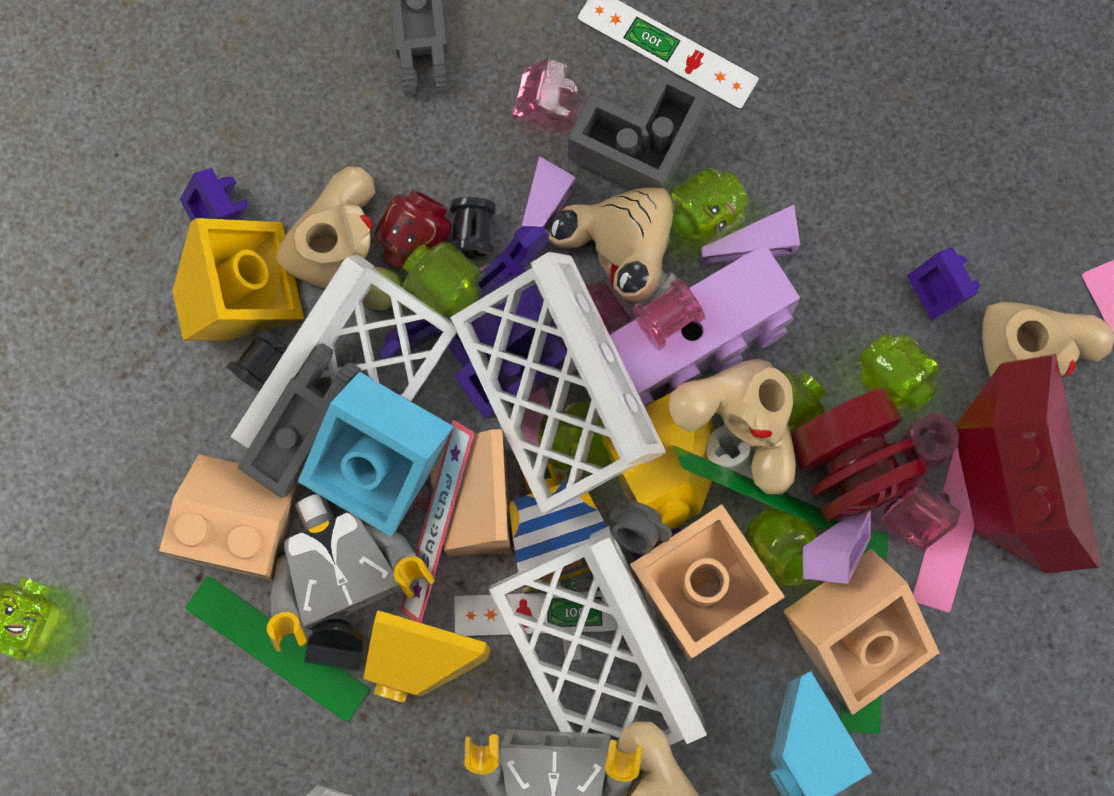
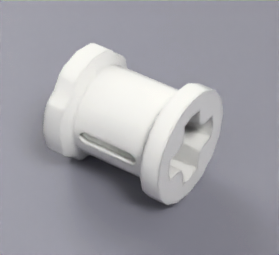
M726 425L717 428L710 435L706 448L709 461L753 479L751 466L757 447L751 446L729 431Z

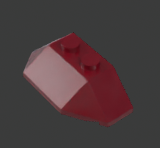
M1056 353L1003 362L998 366L953 428L976 533L1044 573L1099 568L1101 561Z

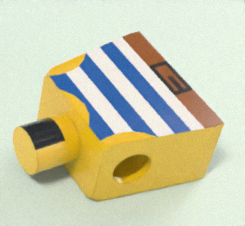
M549 458L544 479L553 496L566 489L568 482L558 485ZM519 467L528 495L508 502L518 572L590 539V534L607 527L588 492L550 513L542 514L521 467ZM583 557L564 566L558 582L590 572L591 570L585 558ZM554 572L539 579L550 583ZM527 585L521 587L523 594L536 590V588Z

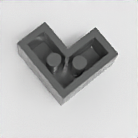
M664 71L661 72L640 115L591 93L568 137V159L633 190L646 187H658L667 190L705 117L710 93Z

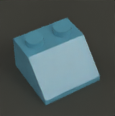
M358 372L330 403L298 482L391 537L433 470L454 426L363 373Z
M812 672L805 673L788 682L770 757L777 769L769 773L781 796H834L872 773Z

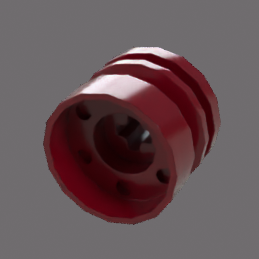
M879 388L853 398L812 419L791 433L795 461L799 470L809 471L825 466L829 473L828 476L819 481L810 490L813 497L818 498L838 490L841 496L820 510L826 522H831L841 517L860 516L904 494L918 478L930 471L924 458L899 466L897 459L917 447L914 439H905L888 444L884 438V435L893 430L903 420L887 388Z

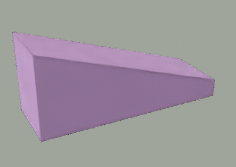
M540 156L522 226H537L547 230L552 217L562 209L575 189V177Z
M794 205L701 247L699 255L700 266L734 262L763 244L767 245L774 257L797 254L800 247V239Z
M871 511L860 516H847L803 547V578L848 584L871 539Z

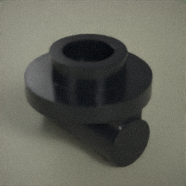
M341 619L326 620L311 628L304 662L359 671L363 636L347 621Z

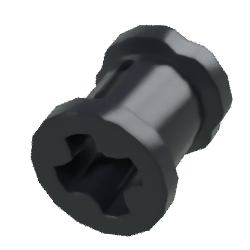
M459 197L449 202V211L454 214L453 241L447 244V255L453 256L455 250L458 249L461 253L455 255L457 259H460V256H463L464 260L466 258L467 260H482L493 257L494 248L489 244L490 216H493L496 210V205L493 201L478 197Z
M257 325L253 330L255 335L253 341L236 362L230 361L226 368L259 393L288 346L272 333Z

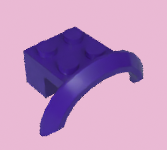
M522 226L515 232L514 238L497 258L468 283L434 306L433 309L452 321L450 317L525 273L526 270L524 268L540 253L547 243L550 234L543 227ZM536 284L522 291L516 314L538 321L544 299ZM506 301L496 308L504 310ZM486 313L471 322L480 343L494 347L502 317ZM552 318V319H551V322H550V325H551V326H554V327H557L556 324H555V322H554V320H553V318ZM425 319L405 323L411 350L439 334L441 336L443 333L442 330ZM514 321L505 351L528 358L536 328ZM397 327L386 335L379 351V359L403 355ZM457 333L448 347L463 369L456 373L454 377L484 419L496 418L497 416ZM547 333L539 363L562 370L568 350L562 337ZM485 353L490 362L491 354ZM503 359L498 381L504 392L517 396L525 366ZM536 371L530 396L555 378V376ZM508 402L513 410L514 403Z

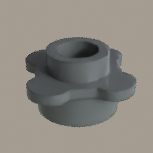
M632 501L626 509L615 508L610 514V519L615 524L612 529L615 540L622 547L633 553L648 554L652 551L658 540L667 542L672 536L671 529L661 523L662 519L659 513L648 505Z

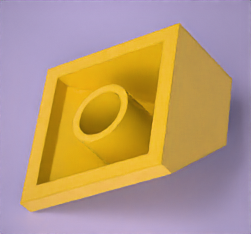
M196 218L190 222L172 290L183 341H226L254 334L253 330L257 325L266 330H272L304 320L295 277L287 273L276 261L279 245L285 237L282 222Z
M669 393L645 406L667 453L648 463H640L617 477L629 502L636 501L652 507L661 516V523L673 530L701 513L712 482L709 479L683 469L673 449V445L709 460L706 448L709 437L715 429L711 419L704 427L692 432H687L676 425L669 412V398L671 394ZM600 434L611 462L619 460L620 457L610 437Z
M377 610L363 679L376 683L373 694L405 704L408 693L422 697L488 661L491 649L486 642Z

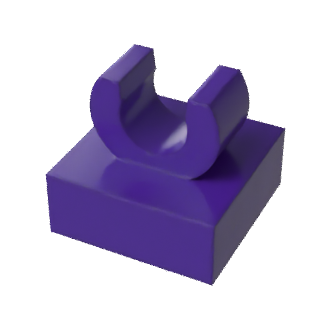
M212 168L193 173L179 199L191 221L196 218L238 220L249 206L247 200H241L236 203L229 200L227 194L233 190L237 183L234 177H222L218 180Z
M953 247L939 251L907 275L932 321L946 316L975 296L980 287L979 281H972L963 266L967 262L965 256L957 255Z

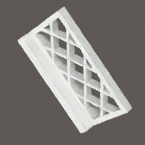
M548 252L531 262L532 268L450 317L542 514L554 511L640 463H648L667 453L572 257ZM534 284H537L544 299L538 321L516 314L522 291ZM506 301L504 310L496 308ZM486 313L502 317L494 347L480 343L471 324L472 321ZM552 318H553V320H554V322H555V324H556L557 327H554V326H551V325H550V322H551V319H552ZM514 321L536 328L528 358L505 351ZM547 333L562 337L568 349L562 370L539 363ZM485 353L491 354L490 362ZM503 359L525 366L517 396L504 392L498 381ZM575 366H576V368H577V370H578L580 376H577V375H574V374H573V373H574V370H575ZM536 371L559 378L551 408L528 400ZM571 382L586 387L592 399L586 420L562 412ZM508 402L514 403L513 411ZM526 408L548 415L540 445L526 440L520 428ZM599 416L604 426L597 424ZM560 420L583 428L575 457L552 449ZM594 432L610 437L620 457L619 460L604 468L586 462ZM532 451L538 453L536 460L532 454ZM549 458L572 466L566 489L553 496L544 479ZM583 470L593 473L581 480Z
M358 254L347 256L231 437L249 448L290 379L298 376L316 347L324 343L334 350V343L340 335L360 333L366 362L355 365L361 368V370L367 369L369 377L378 383L376 367L404 362L409 385L404 393L399 395L412 402L457 334L453 322L373 269L374 265ZM372 285L390 295L395 318L366 323L362 300ZM401 304L416 314L403 316ZM355 312L358 325L345 328ZM425 319L443 331L432 350L411 353L405 326L406 322ZM397 325L403 355L374 360L368 330ZM334 351L328 365L329 369L324 370L320 377L330 376L332 383L342 368L337 366ZM426 358L417 373H415L413 360Z
M610 526L590 534V539L490 586L489 591L560 732H576L571 723L573 722L582 725L581 733H587L588 729L591 728L620 739L622 730L633 723L638 706L641 705L662 713L669 729L664 731L669 746L683 739L686 744H689L707 735L705 718L619 543L612 534ZM583 557L594 576L587 596L557 586L562 568ZM554 572L550 583L539 579ZM524 585L547 592L538 619L516 612L507 593ZM598 586L606 602L594 598ZM553 595L584 605L575 631L544 621ZM590 607L614 616L618 627L612 644L581 634ZM522 625L534 628L530 640ZM540 631L571 641L562 667L539 660L534 647ZM622 635L624 636L630 651L618 647ZM577 644L608 654L599 680L568 670ZM614 657L638 665L642 675L636 692L606 683ZM547 674L558 677L555 688H553ZM564 680L595 690L586 715L563 708L558 697ZM646 684L648 685L654 699L643 695ZM602 692L632 702L623 728L593 718Z

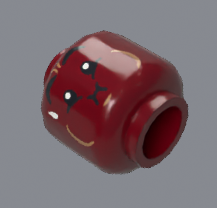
M413 189L409 195L399 194L394 196L374 233L377 242L385 249L382 258L405 271H410L413 264L422 267L431 266L439 255L452 229L450 220L445 216L448 208L428 195Z

